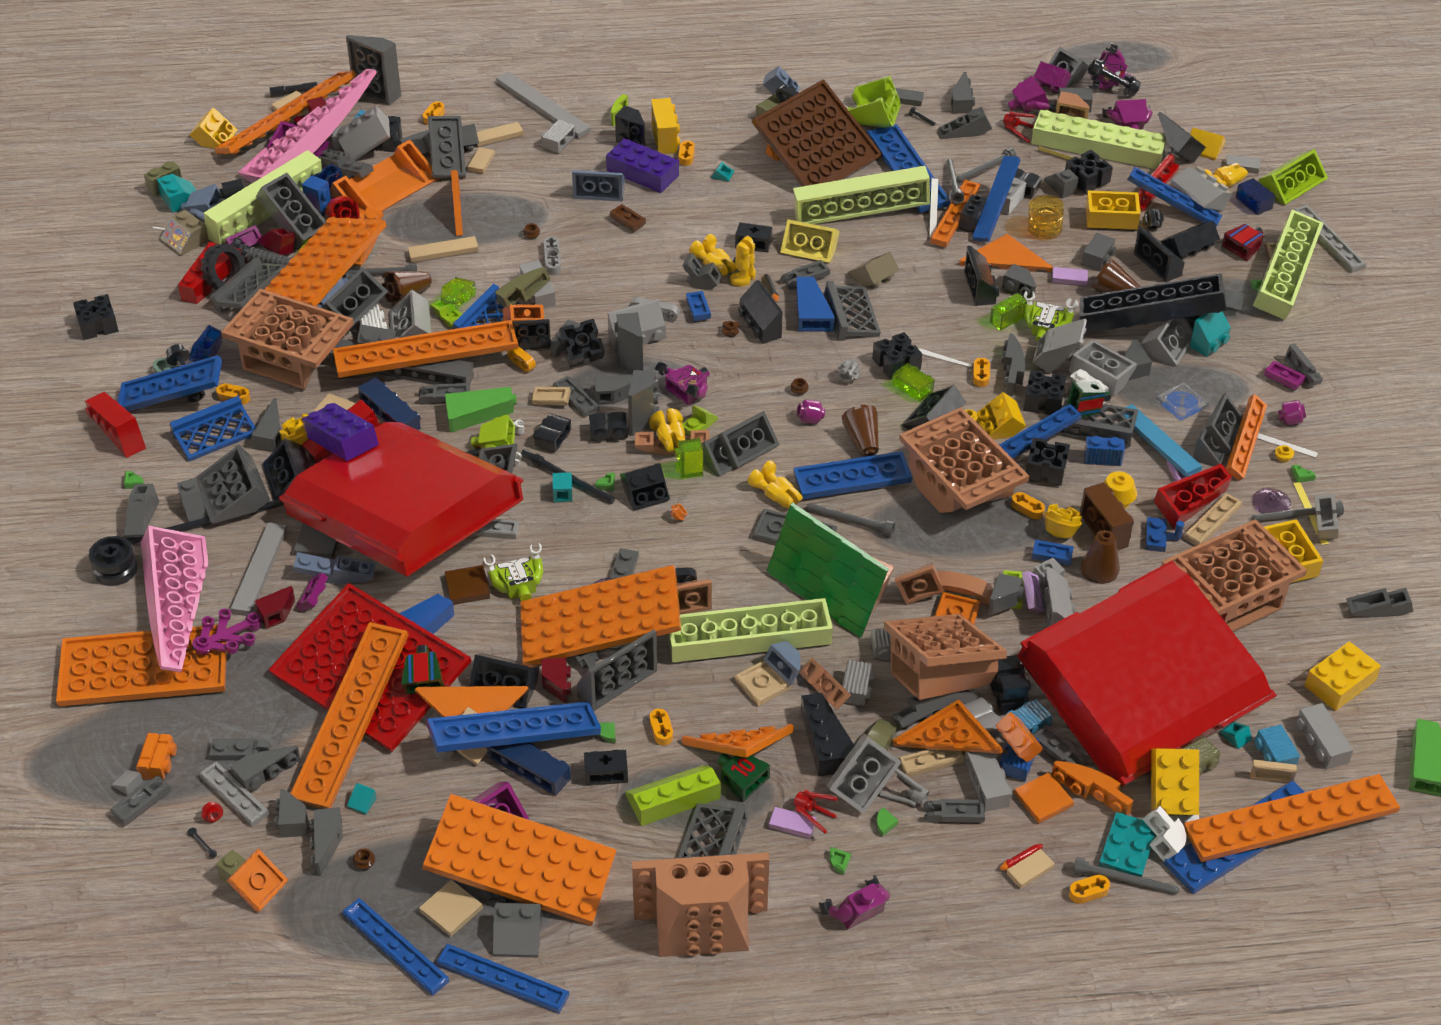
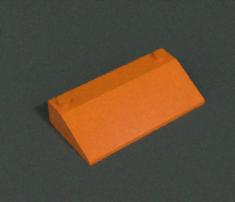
M409 139L397 146L394 155L372 166L374 171L363 178L353 177L348 179L347 176H344L333 182L330 188V195L333 198L346 196L353 199V201L357 202L360 209L359 218H363L366 208L384 211L438 179H432L431 165Z

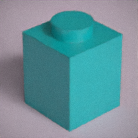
M552 473L553 502H573L572 473Z

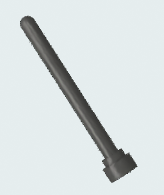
M1013 148L1005 149L1000 156L956 177L957 181L961 182L1001 163L1004 156L1016 157L1015 150Z
M948 159L946 163L953 190L950 194L951 200L955 204H960L964 201V193L959 189L953 160Z
M409 263L405 267L365 268V270L371 275H383L388 271H417V264ZM349 269L347 273L356 274L360 269Z
M1341 500L1336 501L1337 516L1344 513V506ZM1315 507L1255 514L1252 516V520L1256 519L1258 522L1316 515Z
M812 503L806 506L808 511L878 529L883 535L892 537L895 530V522L893 521L878 522Z
M1076 857L1073 874L1080 876L1087 873L1103 875L1107 878L1171 894L1179 893V887L1176 885L1091 865L1088 861H1085V858Z

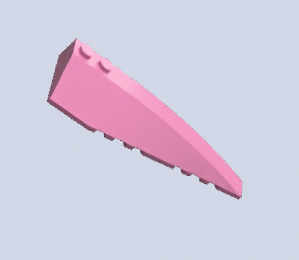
M372 69L363 71L350 81V86L341 88L338 91L339 95L328 98L325 101L327 103L322 108L318 106L297 122V127L288 129L285 132V137L274 140L272 142L273 146L268 150L266 147L261 150L238 174L254 183L307 150L313 154L347 116L377 72Z
M148 526L141 541L147 608L154 647L160 669L181 672L208 566L205 536Z

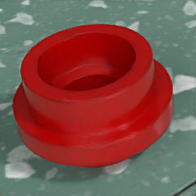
M208 802L202 807L201 816L205 822H216L223 815L222 806L216 802Z

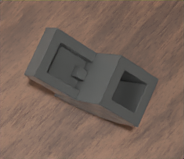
M693 253L687 255L682 265L689 274L686 281L695 288L710 289L716 287L722 277V274L713 262L702 266Z

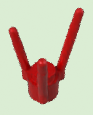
M1012 111L1006 113L1003 119V124L1006 125L1005 128L1011 130L1027 143H1030L1029 139L1013 127L1021 124L1034 128V125L1021 121L1018 117L1035 118V115Z
M806 789L804 792L800 791L794 799L795 811L802 814L814 826L826 834L827 830L807 812H812L815 809L827 816L837 818L836 814L816 805V800H814V798L837 801V797L810 792Z

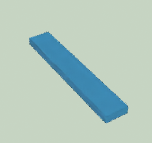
M1131 404V405L1125 407V408L1137 409L1133 404ZM1137 409L1138 415L1134 427L1136 433L1185 477L1202 471L1201 464ZM1123 415L1126 419L1133 417V415Z

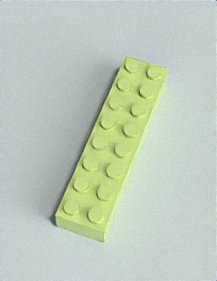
M1040 110L1033 128L1031 144L1078 154L1092 150L1102 159L1156 169L1161 164L1167 139L1161 133Z
M307 150L204 212L208 239L213 243L226 244L225 238L254 225L257 226L269 219L271 215L256 198L260 188L287 172L302 190V184L309 177L315 176L322 179L321 159Z
M920 166L793 188L795 216L799 222L818 224L929 205L930 177L926 167Z
M1291 210L1284 223L1255 298L1254 307L1285 320L1294 305L1323 222Z
M822 598L681 614L682 631L667 634L673 663L768 652L771 644L788 641L794 648L832 644L833 627L826 599Z

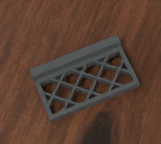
M260 258L252 259L210 296L216 310L223 311L226 307L243 308L259 289L264 290L286 265L262 263Z
M827 281L823 295L834 315V330L837 339L845 340L846 336H880L881 331L866 287L835 286L834 281ZM838 292H843L846 295L842 296ZM855 293H862V296L860 297ZM851 297V298L855 299L856 301L853 302V301L849 300L848 298ZM842 303H846L849 307H845ZM859 303H862V304L865 305L866 307L863 308V307H861V306L858 305V304H859ZM854 308L860 312L857 314L856 312L852 311V309ZM846 314H849L850 316H852V317H854V318H853V319H850V318L846 317L845 315H846ZM865 314L866 316L870 317V319L868 320L864 318L862 315ZM856 320H859V321H861V322L864 323V324H863V325H860V324H858V323L855 322V321H856ZM849 326H853L857 330H850ZM869 326V327L873 328L874 330H869V329H867V328H865V327Z
M1067 397L1065 398L1063 407H1065L1067 404ZM1103 404L1098 414L1080 419L1058 432L1057 435L1080 439L1093 436L1101 438L1117 437L1124 439V445L1130 447L1138 410ZM1109 411L1114 414L1108 416L1105 412ZM1100 414L1103 418L1097 420L1094 416ZM1123 415H1133V417L1126 419ZM1119 418L1121 422L1115 423L1113 419Z
M697 803L678 858L698 857L702 854L706 857L709 856L707 852L715 847L718 848L719 852L714 856L736 855L748 821L746 806L737 804L736 808ZM701 811L711 813V816L703 820L699 817ZM725 814L731 815V818L723 823L719 819V817ZM716 820L719 825L709 830L706 824ZM703 827L705 833L695 837L694 831ZM723 830L725 835L716 840L713 834ZM710 837L713 842L702 847L699 842ZM696 844L699 850L689 855L687 849Z

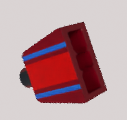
M1243 224L1224 233L1222 246L1245 261H1249L1261 248L1264 232L1260 227L1254 229L1247 224Z

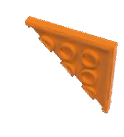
M451 170L456 236L463 235L459 176L457 170Z
M1005 234L977 250L986 257L988 264L999 266V269H1009L1013 264H1016L1029 271H1037V269L1046 270L1047 272L1053 271V266L1009 234ZM966 256L959 260V265H965Z
M527 686L417 687L415 692L442 717L462 715L468 707L477 713L509 710L529 688Z
M959 699L891 740L894 747L998 754L1003 752L1002 747Z
M787 724L781 729H775V726L759 727L758 730L747 732L746 729L732 730L729 733L719 735L716 732L700 734V738L683 736L681 739L682 745L747 758L793 733L794 725Z

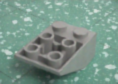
M1082 319L1049 329L1038 340L1033 363L1048 373L1059 369L1065 359H1069L1073 351L1082 346L1084 342L1082 338L1086 332L1087 320Z

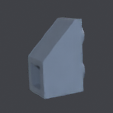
M779 66L764 77L763 86L772 94H775L776 89L782 85H786L799 92L800 86Z

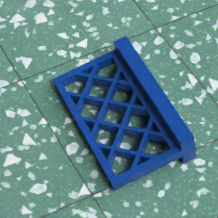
M493 283L453 323V329L483 325L476 323L477 320L485 319L486 324H489L488 319L497 318L498 322H501L500 318H503V313H499L498 309H503L504 307L496 303L498 299L495 295L499 286ZM495 309L496 313L487 314L486 311Z
M239 396L169 422L171 434L174 439L176 438L189 462L250 438L253 430L256 429L244 409ZM239 413L243 415L241 420L232 418ZM218 421H226L224 427L215 425ZM230 422L239 424L236 430L227 428ZM242 425L251 428L248 432L240 431ZM203 427L209 428L207 433L198 432V429ZM212 429L221 431L220 436L210 435ZM225 432L234 434L233 438L225 439L223 436ZM191 435L190 440L181 439L180 436ZM195 436L204 438L202 444L193 442ZM208 439L217 441L213 446L205 445ZM190 446L199 448L198 452L190 454L188 450Z

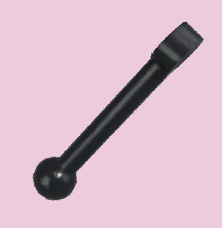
M192 827L188 830L189 836L196 838L209 852L210 858L217 856V851L212 850L197 834L196 828Z

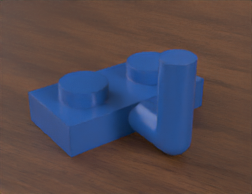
M1147 517L1146 550L1165 552L1166 539L1176 541L1181 539L1184 522L1178 521L1173 533L1166 532L1167 519Z

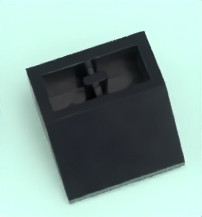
M624 105L615 115L616 142L620 143L625 138L645 146V123L639 110Z
M549 319L513 321L518 346L521 349L551 347Z
M660 463L620 473L624 492L634 510L670 500Z

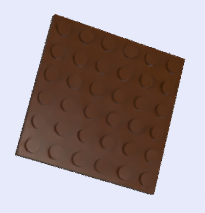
M824 79L752 120V124L801 187L844 180L882 156L877 146Z

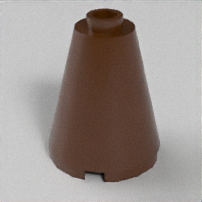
M1109 259V263L1107 262L1096 278L1099 280L1098 283H1094L1092 286L1093 289L1103 293L1141 287L1112 259Z
M388 271L382 275L384 283L381 285L388 291L385 295L386 300L392 302V306H395L411 290L419 294L430 288L432 278L425 271Z
M860 405L861 408L859 409L852 407L842 415V424L861 456H874L879 451L878 412L872 405Z
M1100 531L1097 533L1081 562L1080 569L1083 576L1090 581L1091 579L1096 580L1098 584L1114 581L1120 572L1116 536L1110 531Z

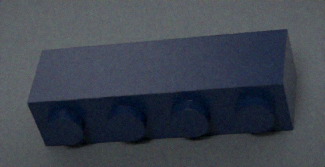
M374 378L358 387L360 400L367 403L383 422H401L416 430L421 429V418L418 412L413 411L407 402H403L384 382Z
M530 742L487 747L489 759L554 796L571 780L570 766L565 761L552 757L547 751L536 748Z

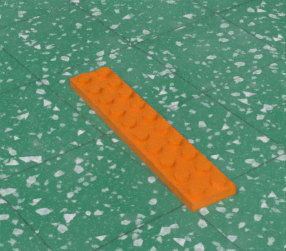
M342 71L334 74L215 147L216 153L224 155L238 153L240 151L239 148L247 147L253 143L252 140L264 137L266 135L265 132L277 129L281 121L288 122L291 120V116L303 113V109L307 107V100L321 96L325 99L330 92L334 93L340 90V86L343 84H349L357 76L355 71Z
M512 320L333 348L338 378L514 350L518 349V342Z
M369 622L290 793L304 805L319 809L332 807L408 638L406 630Z
M1376 774L1185 822L1184 828L1200 861L1205 862L1399 812L1400 806L1381 775Z

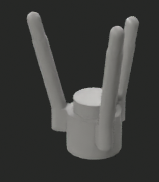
M897 768L895 773L911 786L908 792L910 799L882 792L879 793L881 797L908 803L915 807L917 803L920 805L925 803L930 790L919 785Z

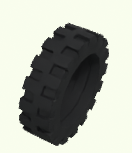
M215 244L209 247L208 251H205L204 258L201 260V263H203L201 271H203L202 276L203 279H206V284L212 286V289L218 290L246 266L244 256L240 254L241 251L236 249L234 245ZM222 253L229 257L232 266L231 274L224 282L218 278L215 268L216 260Z

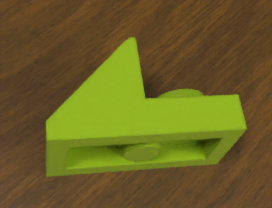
M693 405L692 416L682 424L685 434L691 436V430H706L718 420V416L704 408Z

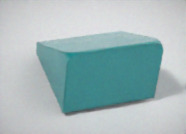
M721 161L711 178L729 182L735 171Z
M1237 722L1231 723L1220 731V735L1238 749L1252 740L1249 726Z
M357 783L347 808L366 815L377 799L375 790Z

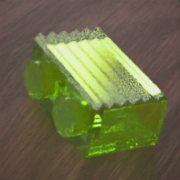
M455 277L442 286L441 302L451 303V305L454 304L458 307L464 302H468L470 298H474L476 295L475 282Z
M1016 293L991 307L990 323L1002 331V329L1013 325L1018 320L1020 321V319L1024 318L1027 300L1019 293Z
M906 363L893 373L892 385L919 402L934 391V378L926 375L917 367H912L909 363Z
M700 438L679 440L678 448H675V458L678 460L675 462L676 473L680 474L681 479L703 476V447Z

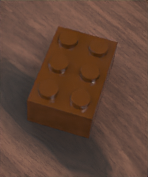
M1105 482L1084 488L1080 516H1082L1086 525L1095 537L1100 531L1112 532L1116 536L1117 549L1127 548L1134 524L1133 517L1127 513L1123 504L1118 501L1112 489Z

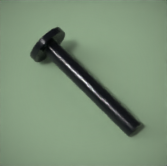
M915 106L910 109L909 115L915 114L935 126L936 122L917 112Z

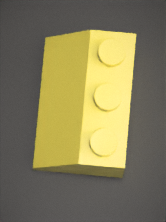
M787 219L780 253L830 263L837 247L840 231L834 228Z

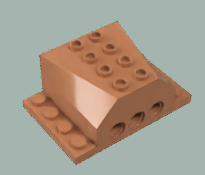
M259 289L222 330L221 335L222 338L238 343L243 370L305 390L314 369L320 365L354 324L353 318Z
M962 407L899 434V440L910 451L909 467L918 490L940 513L953 512L960 508L968 510L981 503L1011 497L1015 487L1029 481V475Z
M1256 519L1162 561V565L1173 560L1178 568L1186 572L1233 632L1281 610L1289 584L1304 577L1307 572Z
M961 614L884 621V630L891 635L890 674L919 700L990 685L998 672L999 659L1007 658L1006 649Z
M769 852L632 861L634 920L647 921L657 919L659 957L749 951L748 912L760 913L768 909Z

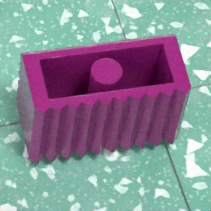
M1040 61L1033 78L1041 87L1048 86L1051 91L1058 93L1059 88H1066L1071 74L1068 70Z

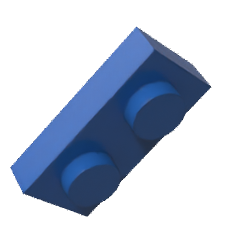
M703 291L686 293V300L693 320L711 319V312Z
M1035 540L1032 559L1047 561L1054 558L1059 564L1071 565L1074 546Z

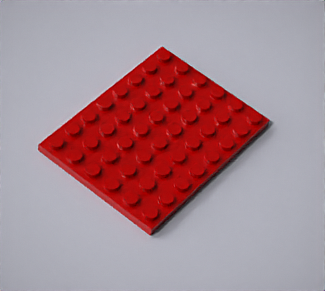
M348 583L268 670L271 675L329 711L369 622L406 630L408 638L364 734L393 752L431 708L417 693L406 695L403 689L402 676L406 656L416 654V647L419 645L428 646L429 652L433 651L437 655L445 687H450L472 660L467 654Z

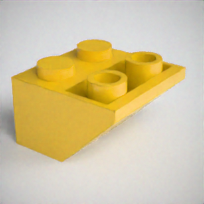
M212 108L202 116L189 135L201 146L215 148L232 138L237 129L215 108Z
M1004 392L1000 393L977 412L980 427L993 440L1013 437L1026 427L1017 402Z

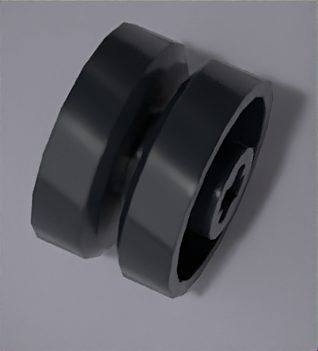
M108 536L95 542L89 550V560L92 565L93 574L96 580L103 585L118 586L127 583L137 572V562L132 545L123 537Z

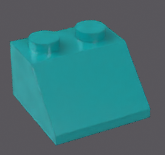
M174 174L165 175L157 179L160 196L172 213L182 210L181 204L187 202L190 194L196 191L190 181Z
M1223 312L1204 314L1195 321L1190 348L1208 357L1229 341L1231 326Z

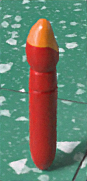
M1033 845L1011 859H1007L1000 866V870L1007 871V869L1036 851L1042 850L1043 845Z

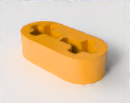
M436 101L430 104L423 113L424 124L428 125V116L444 115V103Z
M683 141L680 144L679 164L683 166H689L693 163L695 144L692 141Z
M519 346L518 349L507 351L509 359L523 371L529 372L536 367L533 357Z
M981 357L974 360L973 383L978 387H986L990 380V361Z
M224 383L216 388L217 397L221 401L239 396L242 405H244L251 399L249 390L245 387Z
M1023 492L1013 494L1012 508L1032 519H1041L1044 516L1045 505L1041 501Z
M654 709L650 713V726L654 739L659 745H669L673 741V729L668 713L664 709ZM657 717H660L662 723L658 722ZM661 731H664L666 735L665 737H663Z
M1095 875L1075 881L1070 886L1069 898L1078 904L1102 898L1108 894L1110 882L1103 875Z

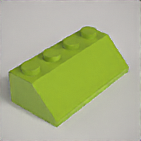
M1312 149L1297 155L1259 178V182L1266 195L1280 204L1286 205L1328 179V176L1316 150Z
M703 764L625 791V795L640 825L644 826L695 808L697 803L706 804L720 799L721 783L713 768Z

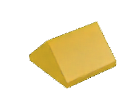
M1193 127L1190 135L1206 147L1200 156L1216 161L1225 145V137Z

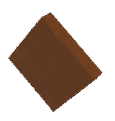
M483 565L445 571L449 597L453 605L490 599V591Z

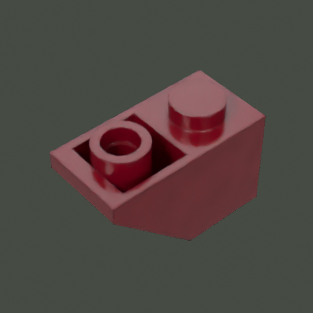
M286 228L273 229L260 237L257 242L263 245L265 249L285 256V254L293 253L295 234Z
M292 586L254 600L257 614L261 617V621L266 629L286 621L295 603Z
M566 658L541 659L543 688L563 703H567V694H571V682H567V678H571V666H566Z

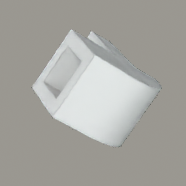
M1161 806L1143 818L1144 822L1157 835L1150 843V846L1163 861L1177 854L1185 845L1186 832L1179 818L1173 821Z

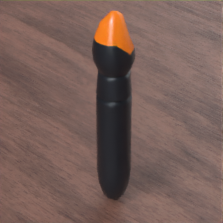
M764 274V281L774 301L777 302L779 295L768 274Z

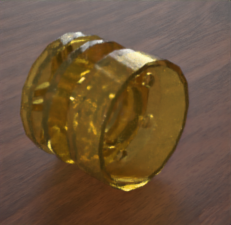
M1040 195L1030 200L1028 207V231L1032 236L1040 239H1051L1061 234L1063 231L1064 203L1060 198L1052 195Z

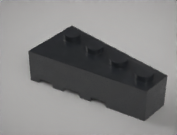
M822 693L801 695V714L818 777L832 775L837 771L855 745Z

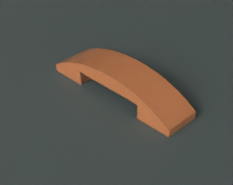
M691 430V436H685V449L678 450L677 445H673L674 451L668 452L659 438L654 437V432H635V448L648 453L662 455L691 453L701 450L702 442L710 439L709 430Z
M937 571L943 590L978 597L977 600L981 601V604L989 605L994 585L963 573Z
M813 658L800 669L799 673L819 693H822L836 710L851 696Z

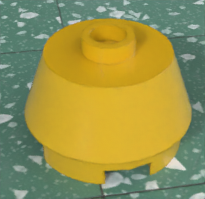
M302 414V417L296 420L292 417L281 425L283 429L279 431L281 439L284 440L286 438L300 445L307 441L309 438L307 437L302 418L308 416V414Z
M1120 471L1113 472L1103 481L1112 489L1115 497L1123 504L1124 509L1128 508L1129 504L1136 499L1137 489L1134 479L1129 474Z
M1051 504L1048 507V511L1044 513L1046 531L1057 538L1073 537L1082 525L1080 512L1071 507L1067 509L1058 508V504Z

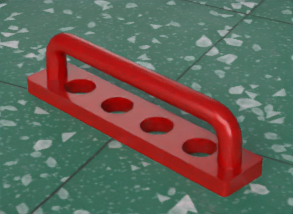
M1167 155L1151 176L1167 184L1179 170V165L1174 163V155ZM1140 188L1137 193L1140 211L1144 212L1156 196Z

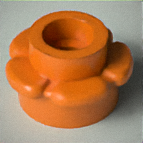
M680 503L671 506L672 511L670 513L672 517L677 521H684V517L688 515L686 509Z

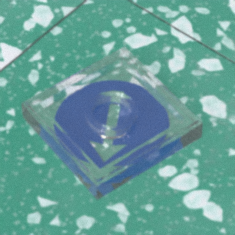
M1185 382L1165 391L1156 398V401L1179 421H1183L1208 408L1209 404Z

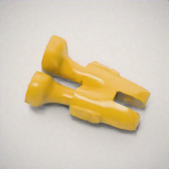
M1238 163L1215 170L1214 175L1210 170L1204 169L1207 175H1212L1217 179L1216 182L1222 183L1229 188L1242 181L1248 175V171Z
M708 234L704 238L703 243L698 240L694 241L689 247V253H693L697 259L703 260L704 265L713 262L723 277L728 273L736 271L735 263L730 259L729 255L723 249L715 248L717 239L713 234Z
M749 236L744 237L736 245L735 268L738 272L730 276V283L736 287L747 286L750 284L751 279L756 277V270L754 268L755 244Z
M667 409L666 419L668 424H666L663 411L655 412L649 419V426L652 430L656 431L665 449L668 452L674 451L673 445H677L678 450L685 449V431L682 425L683 417L681 413L676 409Z
M767 461L763 465L761 472L757 469L752 471L747 479L748 484L753 488L765 491V496L777 502L781 507L789 509L792 502L797 504L803 499L802 495L786 478L776 477L777 467L773 461Z

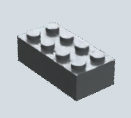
M287 172L262 186L256 195V198L279 227L286 228L295 234L294 246L297 249H300L312 238L317 230L326 222Z

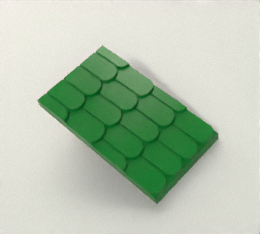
M792 502L766 571L806 600L825 598L830 617L862 638L870 617L882 600L894 566L868 555Z

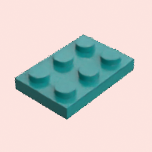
M1116 812L1099 867L1142 877L1151 851L1150 843L1154 840L1156 834L1144 820Z

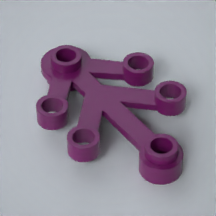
M223 608L219 611V624L216 634L209 637L210 629L214 627V618L211 616L203 617L201 636L193 640L192 647L200 655L208 654L211 650L235 654L238 651V643L252 646L255 643V635L250 632L245 633L243 636L234 634L244 629L250 631L259 630L261 628V617L257 613H250L244 621L226 629L227 623L231 619V611ZM219 641H227L226 644L217 643V642H219Z

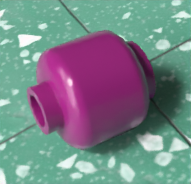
M805 399L802 403L798 404L797 417L803 423L817 424L825 416V408H822V404L819 401Z
M1298 400L1282 403L1281 409L1278 410L1279 420H1283L1287 426L1301 424L1303 418H1306L1304 404H1301Z

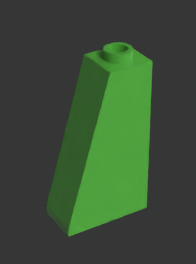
M511 387L445 394L450 432L514 413L513 405H517L516 394H512Z
M1417 718L1412 732L1409 790L1441 796L1440 725L1437 722Z

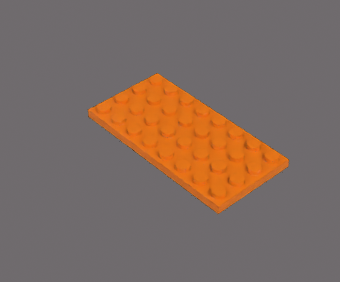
M328 218L264 290L317 306L387 226L385 220Z
M674 565L521 601L523 662L538 665L541 664V659L567 658L631 643L653 629L656 631L657 636L682 631L676 569Z
M214 625L210 629L209 637L216 634L218 625ZM202 626L192 627L181 672L160 669L151 631L62 638L56 703L59 707L225 692L227 652L211 650L205 655L197 654L192 647V642L196 637L201 636ZM219 641L217 643L226 644L227 641Z
M450 794L422 869L524 904H541L542 910L592 926L617 849Z

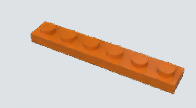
M964 180L960 187V190L964 193V201L960 204L953 202L950 204L931 237L932 244L947 248L959 227L962 209L972 194L977 195L980 190L979 183Z
M1255 394L1248 399L1226 467L1229 474L1238 481L1245 477L1267 405Z

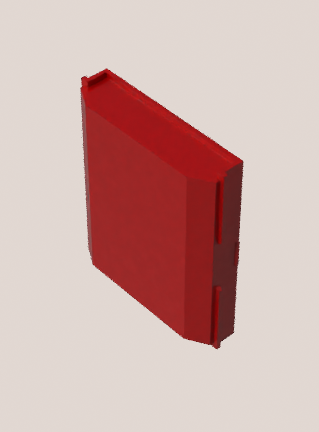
M384 422L374 428L379 445L348 461L333 453L295 477L286 492L279 497V500L284 502L287 515L406 577L524 500L521 488L522 478L401 422Z
M1173 560L1123 586L1118 590V593L1081 613L1075 612L1021 641L1022 648L1017 655L1018 659L1099 770L1120 782V788L1151 770V749H1182L1203 736H1210L1277 697L1273 689H1270L1261 667L1192 578L1178 568Z

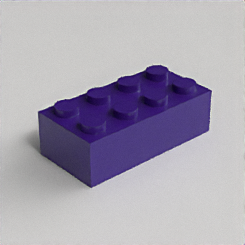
M624 138L606 155V170L612 173H623L625 179L662 193L679 177V160Z
M336 403L327 404L324 408L313 411L308 416L302 418L309 439L346 461L379 445L374 425Z

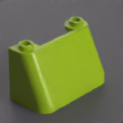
M891 76L856 86L854 93H852V98L854 102H857V106L855 108L848 107L847 109L859 125L880 128L893 127L901 104Z

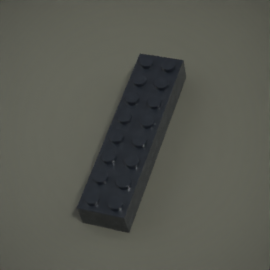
M1222 273L1080 297V320H1087L1085 334H1093L1105 330L1111 331L1123 327L1129 328L1141 324L1147 325L1159 321L1165 322L1172 319H1183L1190 316H1202L1208 313H1220L1227 310Z

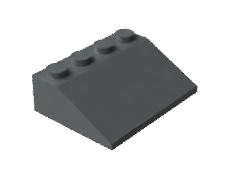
M347 35L346 42L350 71L354 70L357 76L366 69H372L377 72L363 94L391 105L402 96L396 43L379 37Z
M240 445L236 446L195 477L212 524L256 512L270 501L253 457Z
M653 629L590 668L577 683L578 698L582 702H589L593 711L657 672L656 631Z

